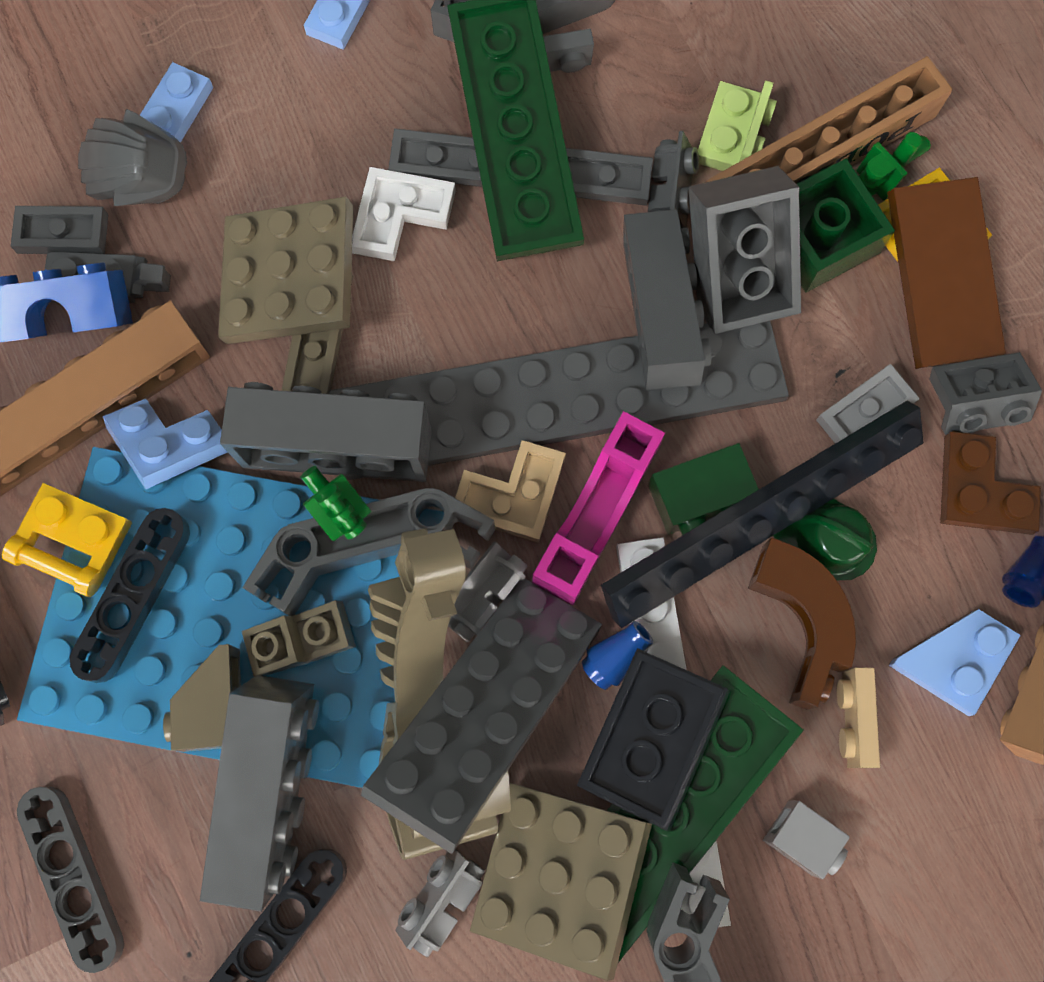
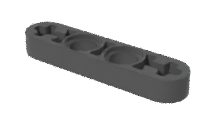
M37 787L30 789L18 802V821L72 960L84 972L96 973L103 971L118 962L123 954L124 940L70 802L64 792L58 788ZM39 798L42 801H52L53 808L47 812V818L51 827L63 825V832L49 834L42 839L41 833L51 831L45 817L36 818L34 816V810L40 807ZM59 840H65L73 849L72 861L64 869H58L53 866L49 856L50 849ZM76 886L86 888L91 894V907L84 915H76L68 907V895ZM99 916L101 923L90 927L97 940L105 938L108 942L109 947L102 952L103 961L99 955L91 957L88 953V947L94 943L90 928L80 932L77 928L78 924L91 921Z

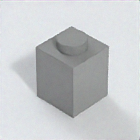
M788 800L763 841L811 876L824 879L827 873L834 875L844 863L848 854V850L844 846L850 836L802 802Z

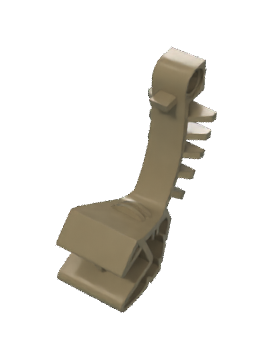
M427 528L402 532L401 546L395 561L400 577L371 584L368 588V593L372 599L369 609L372 616L377 618V620L371 621V630L375 637L385 641L376 644V655L379 660L392 665L380 669L381 680L384 684L394 688L395 701L387 703L383 728L384 738L381 743L379 764L443 681L447 628L451 616L457 614L454 604L468 576L462 549L454 529L429 534ZM508 771L459 844L498 833L496 815L511 811ZM387 813L402 860L443 849Z

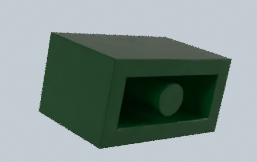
M740 443L652 474L648 483L667 535L680 531L682 536L759 490Z

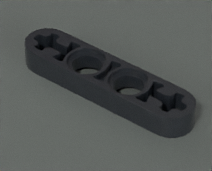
M168 508L156 509L150 512L141 523L72 649L69 658L70 668L78 678L94 683L106 682L113 678L120 669L190 536L189 525L174 510ZM171 521L170 526L176 530L173 538L164 537L158 545L161 536L155 532L159 524L167 526ZM149 545L154 549L157 547V550L164 553L165 556L160 560L152 553L143 551L145 546ZM141 561H150L155 570L153 579L145 586H135L131 580L132 568ZM117 604H127L131 610L130 622L122 629L113 630L107 620L109 611ZM101 631L104 635L117 638L119 641L116 646L106 642L102 648L105 640L96 638L98 632ZM101 650L100 657L106 660L102 669L93 667L89 672L91 663L86 661L88 653H98Z
M320 849L304 858L293 872L292 877L283 885L280 894H276L209 982H234L240 973L242 976L255 982H268L342 886L347 874L344 858L332 849ZM329 859L334 864L330 872L335 879L333 883L327 880L321 882L313 891V895L321 898L316 905L310 895L301 889L295 888V884L299 880L303 887L308 886L317 873L312 867L314 861L321 864ZM288 898L300 901L305 909V918L302 924L295 928L283 925L278 915L281 903ZM255 940H263L272 948L273 959L270 966L265 969H256L247 960V949ZM233 964H235L240 973L231 970Z

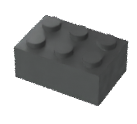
M779 166L689 186L694 264L697 274V300L702 301L704 319L714 334L800 314L799 186Z

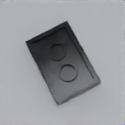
M637 648L577 786L666 831H670L731 690Z

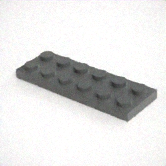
M527 579L519 580L365 782L361 796L453 854L598 635L602 623Z

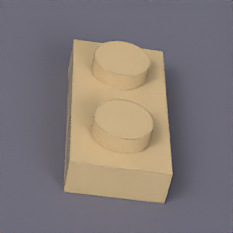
M852 668L844 671L843 679H839L837 683L838 706L840 709L845 710V728H841L839 734L840 753L843 758H847V768H880L874 668Z

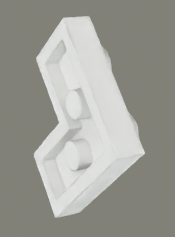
M370 167L352 235V253L395 261L404 222L447 230L456 192L455 182Z

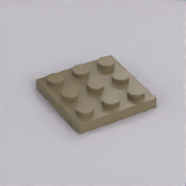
M347 197L225 216L219 339L226 344L350 328L353 204Z
M510 783L511 811L501 814L498 833H496L470 932L603 980H614L652 824Z

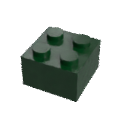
M847 158L797 184L799 186L801 287L807 293L880 254L895 230Z

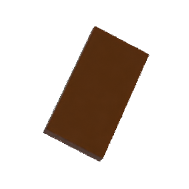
M978 177L899 187L888 191L887 195L892 226L895 230V245L915 369L1005 355V343Z

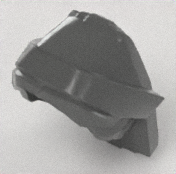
M128 109L125 110L123 120L95 118L93 128L87 129L85 141L81 142L78 154V169L81 170V183L86 184V195L96 200L113 198L114 206L159 204L176 195L182 189L185 181L184 173L187 165V156L183 145L169 132Z

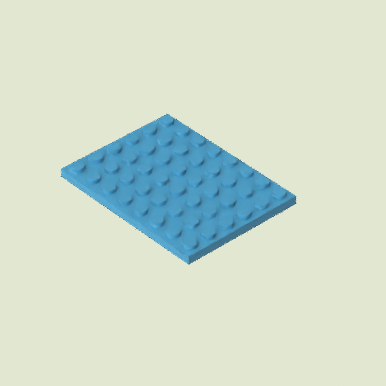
M93 447L79 498L128 519L132 522V525L103 582L92 597H86L75 592L73 585L56 578L17 720L171 750V742L165 740L163 731L164 715L166 712H170V699L218 645L230 644L240 649L241 685L254 677L242 631L286 615L269 604L273 596L280 600L282 599L294 574L287 568L279 571L265 590L267 594L271 595L267 603L242 587L281 528L313 518L303 505L306 500L314 495L311 490L303 485L200 466L145 489L122 452ZM360 496L366 504L379 501L378 499ZM168 508L174 510L189 525L190 536L120 669L113 678L106 682L94 683L78 678L70 668L69 658L72 649L141 523L150 512L156 509ZM426 508L420 514L419 522L425 526H435L442 521L444 512ZM171 521L167 526L159 524L155 532L161 536L158 545L164 537L173 538L176 530L170 526ZM307 541L296 543L290 550V561L301 562L305 560L310 554L311 543ZM65 545L62 559L84 568L88 565L91 556ZM146 545L143 550L152 553L160 560L165 556L164 553L157 550V547L154 549ZM397 555L318 576L295 614H300L335 600L343 601L356 647L304 665L266 675L267 677L314 684L312 699L319 700V712L314 729H308L305 748L312 749L311 766L307 776L309 778L363 788L365 782L379 765L381 743L384 738L383 728L387 703L395 701L394 688L384 684L381 680L380 669L392 665L379 660L376 655V644L385 641L375 637L371 630V621L377 620V618L372 616L369 609L372 599L368 593V588L371 584L400 577L395 565ZM141 561L132 568L131 580L135 586H145L150 583L155 574L153 564L150 561ZM124 603L113 606L107 616L109 626L113 630H119L127 626L131 619V610ZM101 631L96 636V638L105 640L102 648L106 642L116 646L119 641L117 638L104 635ZM101 650L98 653H88L86 661L91 663L89 672L93 667L102 669L106 660L100 657ZM221 749L181 753L220 760Z

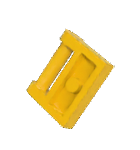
M42 483L16 534L11 536L6 542L2 551V559L16 566L21 564L28 565L73 585L75 592L86 597H92L103 582L132 522ZM41 534L91 556V559L86 567L81 568L37 549L34 545Z

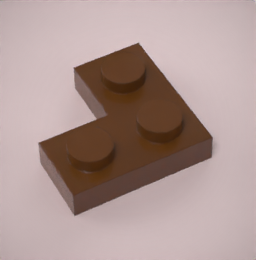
M951 431L944 436L940 524L1029 535L1039 532L1041 486L995 481L996 437Z

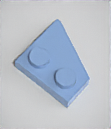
M978 609L957 620L946 629L927 638L924 642L906 653L894 658L889 666L965 715L973 716L977 713L1018 641L1020 634Z

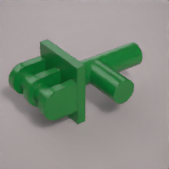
M909 132L892 155L879 142L874 144L856 170L872 197L878 194L884 201L888 199L887 192L897 188L908 174L903 167L929 151L931 147L930 141L925 136Z
M317 466L310 467L301 475L300 478L314 494L303 505L333 542L342 535L348 540L352 539L366 528L367 524L363 518L372 511L342 473L330 483Z

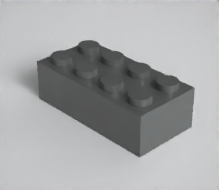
M258 382L245 383L244 388L228 387L220 444L242 468L304 473L310 467L317 466L322 474L340 475L342 473L344 476L427 482L432 427L424 401H417V397L413 395L392 393L389 394L388 399L372 398L364 391L353 389L342 390L340 395L321 394L319 389L309 386H294L292 391L273 390L274 388L270 385Z
M256 675L229 693L200 894L201 902L262 912L273 894H280L285 877H292L298 856V846L291 845L293 828L300 827L305 808V798L298 797L301 778H307L312 760V749L305 748L308 729H314L319 712V700L312 699L314 684Z

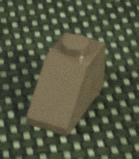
M230 644L218 645L170 699V712H166L164 715L163 731L165 740L171 742V751L188 752L221 749L229 693L241 686L240 649Z

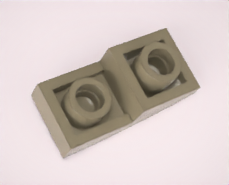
M337 600L294 616L284 615L242 631L254 677L256 675L266 676L356 647L343 601Z

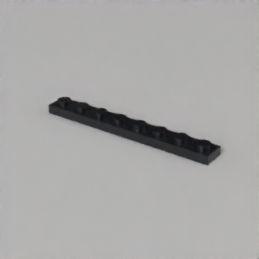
M908 400L601 584L611 618L622 629L922 445L924 441L920 407Z

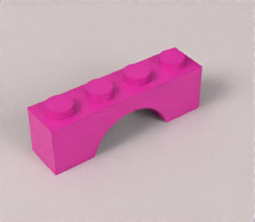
M623 411L606 441L574 507L561 528L554 535L534 571L533 584L574 606L655 457L665 435L663 431Z

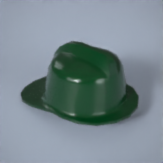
M835 499L830 500L802 519L773 535L774 539L795 546L813 556L831 572L836 580H852L863 575L873 564L877 552L876 535L867 518L857 509L846 506Z

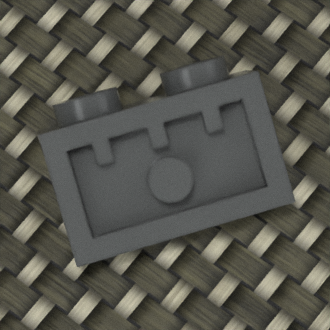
M1020 352L932 366L929 378L945 409L941 425L945 435L950 431L973 433L983 429L1008 425L1016 426L1029 422L1033 418L1042 393L1040 385Z

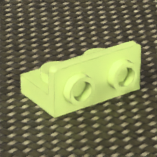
M765 80L762 92L760 93L720 81L698 148L700 165L724 171L763 148L765 137L758 136L761 124L769 126L777 100L769 98L773 82Z

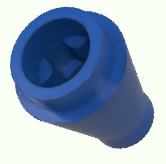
M633 621L627 628L588 648L587 656L582 660L583 669L588 677L604 690H607L612 685L619 686L627 673L637 648L645 651L653 644V639L640 623Z

